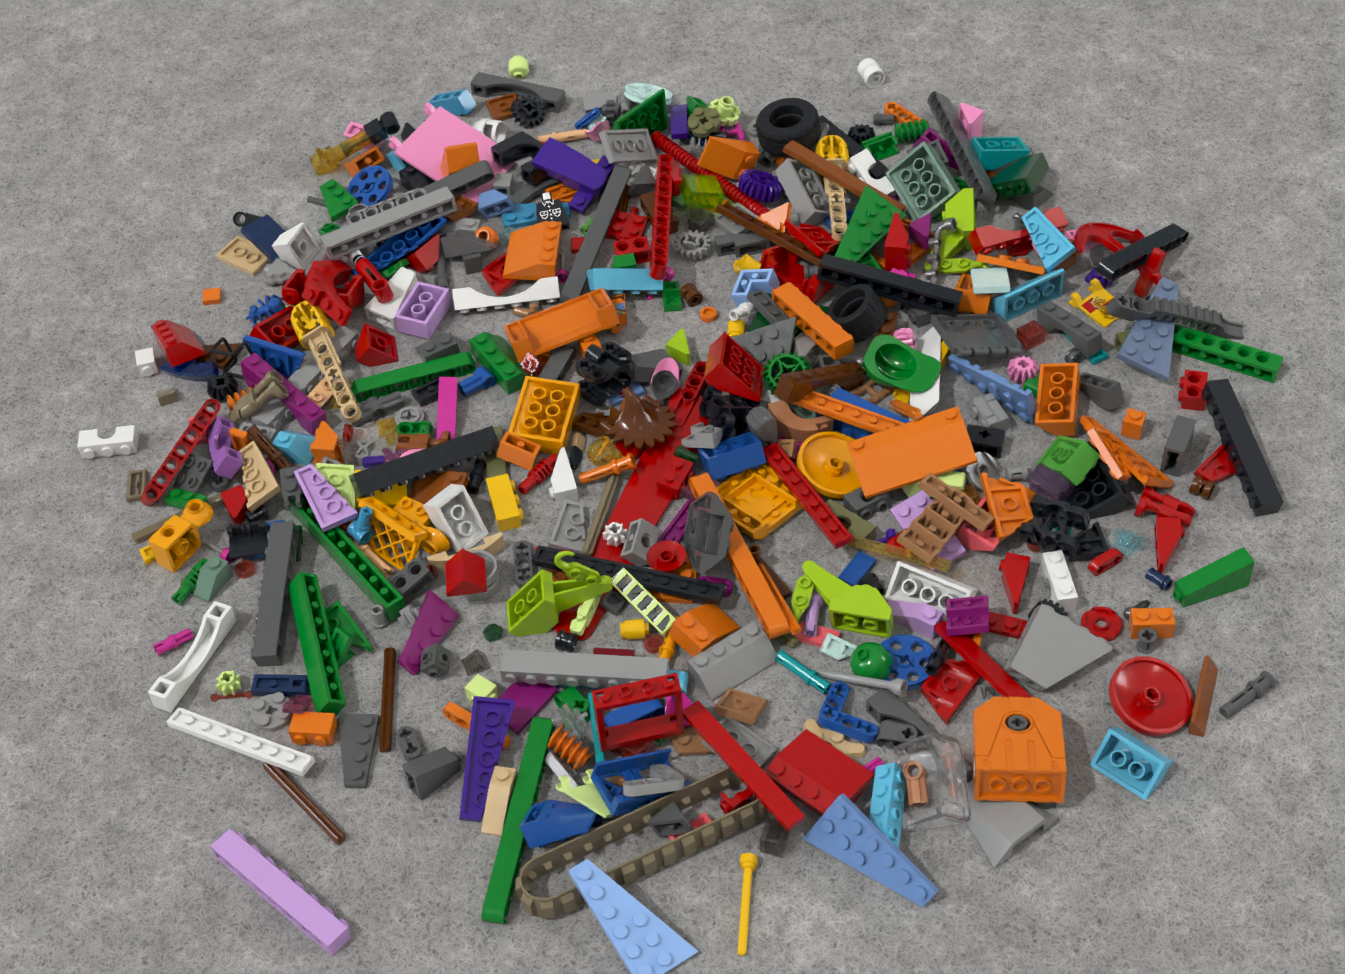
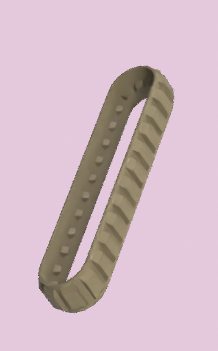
M729 767L723 768L685 786L682 790L663 796L584 835L537 855L519 870L520 876L516 878V893L518 901L522 904V909L532 917L537 916L542 919H549L567 914L583 904L586 905V901L576 886L552 897L537 898L528 894L531 892L530 884L547 873L649 826V819L672 801L683 810L743 782ZM756 799L604 873L618 885L626 886L643 875L647 876L662 866L670 865L683 856L686 857L693 854L702 847L705 848L716 843L721 838H726L740 829H745L755 824L759 819H763L769 811Z

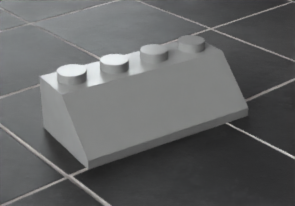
M787 158L775 173L799 221L809 225H817L824 222V219L830 216L828 196H825V189L816 171L796 159Z
M753 621L687 661L688 674L708 698L714 701L724 695L729 688L734 689L775 664L777 654L767 634Z

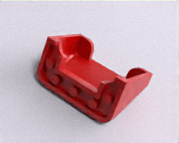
M779 245L764 249L760 260V269H774L780 282L779 286L790 282L805 296H808L814 304L836 285L816 279L817 274H814L811 279H805L804 266L797 263L799 256Z
M296 269L282 287V297L287 304L296 306L306 301L301 297L305 289L304 284L308 278L304 274L305 269ZM354 275L351 282H346L345 289L335 288L338 296L350 309L360 308L365 302L363 275Z

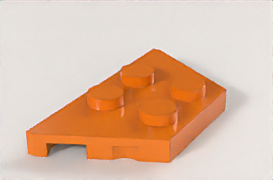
M983 254L977 255L976 261L1042 275L1045 272V267L1031 264L1028 259L1017 258L1012 260V256L999 254V257Z
M981 473L980 480L989 511L995 517L993 524L998 541H1002L1017 532L1021 523H1031L1034 517L1023 484L1009 482L1007 479L1000 477L997 480L987 477V473Z

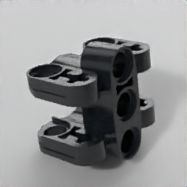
M605 342L602 348L595 344L590 345L585 352V358L578 360L576 363L577 374L584 378V380L578 382L580 384L581 398L594 406H602L606 403V399L617 396L624 388L628 387L631 384V378L623 370L630 365L632 354L614 342ZM594 396H602V398L596 399Z
M708 387L700 403L699 412L701 417H706V426L713 425V427L723 429L721 441L729 439L733 428L736 430L735 436L751 431L746 422V416L750 410L759 407L760 402L731 393L729 395H722V391L716 387Z
M1034 494L1030 501L1032 513L1041 519H1045L1046 522L1043 529L1038 524L1021 523L1019 528L1021 539L1030 545H1039L1041 554L1062 550L1064 555L1076 557L1080 548L1078 540L1067 534L1071 527L1082 531L1087 530L1090 523L1087 510L1075 505L1070 506L1066 501H1049L1044 496ZM1056 527H1059V528H1060V530H1057V531H1053V532H1052V530H1053L1054 528H1056ZM1047 545H1053L1049 550L1044 549Z

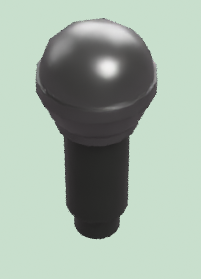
M1144 600L1134 607H1127L1123 612L1124 618L1129 620L1131 608H1147L1150 604L1149 601Z

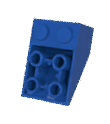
M547 800L532 805L519 827L530 849L538 846L543 848L557 840L562 842L570 836L586 834L597 813L583 804Z

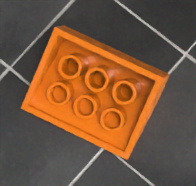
M543 221L511 232L503 278L538 281L540 278L556 277L562 240V222Z

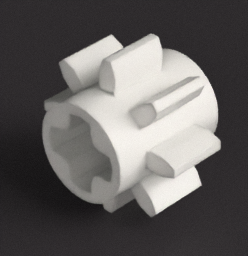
M612 522L608 526L605 525L603 539H607V545L611 544L618 547V545L625 542L627 529H623L622 523Z

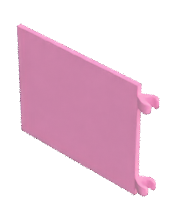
M429 102L424 105L423 112L430 116L402 144L394 136L389 139V147L396 149L394 151L396 156L435 181L444 178L441 171L444 148L450 145L477 142L479 161H488L495 176L496 173H507L514 166V162L504 167L494 162L491 147L496 145V142L441 106L435 109ZM495 177L490 182L472 189L461 196L479 203V194L493 188Z

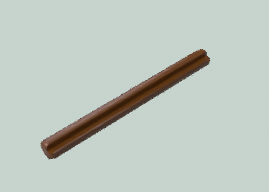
M393 647L384 650L379 749L382 753L391 751L396 652Z
M263 763L264 770L336 844L340 845L346 840L345 834L281 768Z

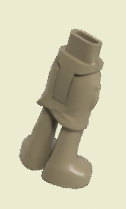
M274 369L269 370L255 388H251L248 393L243 395L234 404L233 410L228 413L234 424L254 415L270 398L276 396L280 399H285L289 396L287 389L281 384L283 379Z

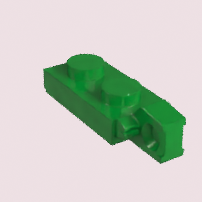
M177 488L172 490L163 499L167 506L184 509L186 504L193 499H199L209 504L207 496Z

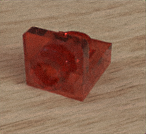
M530 352L527 353L519 365L530 377L538 378L543 370L541 361Z

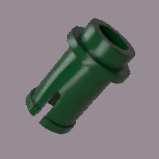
M678 445L673 454L694 464L699 454L684 448V445Z

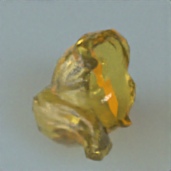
M608 436L599 437L587 449V457L594 466H603L611 463V460L614 458L620 459L623 457L621 451L616 448Z

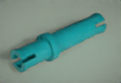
M780 650L777 653L775 661L803 679L806 685L813 686L823 695L829 691V687L832 684L820 677L817 671L810 670L784 652V650Z

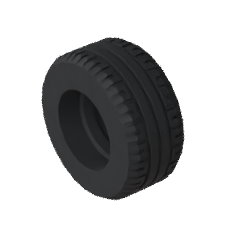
M800 98L776 100L764 107L756 119V130L760 146L764 151L776 157H791L783 152V148L792 140L810 150L816 145L821 136L817 109L808 101Z

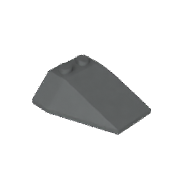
M709 491L690 503L683 538L692 567L701 574L726 557V552L730 549L729 535L734 528L733 517L719 496Z

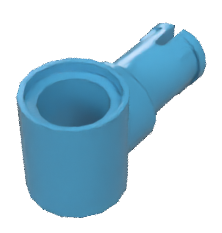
M367 506L360 509L358 519L353 521L347 529V532L360 545L368 543L373 536V532L369 529V521L373 510Z

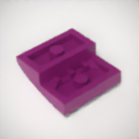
M988 595L947 599V636L989 632Z

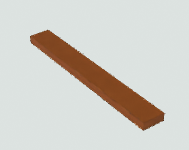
M794 140L784 146V153L855 195L861 197L867 185L902 212L905 210V205Z

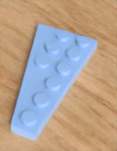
M586 859L568 870L569 876L630 974H665L699 952L590 860Z

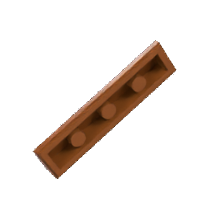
M1207 655L1204 657L1188 729L1189 734L1200 737L1205 735L1218 674L1217 667L1210 656Z

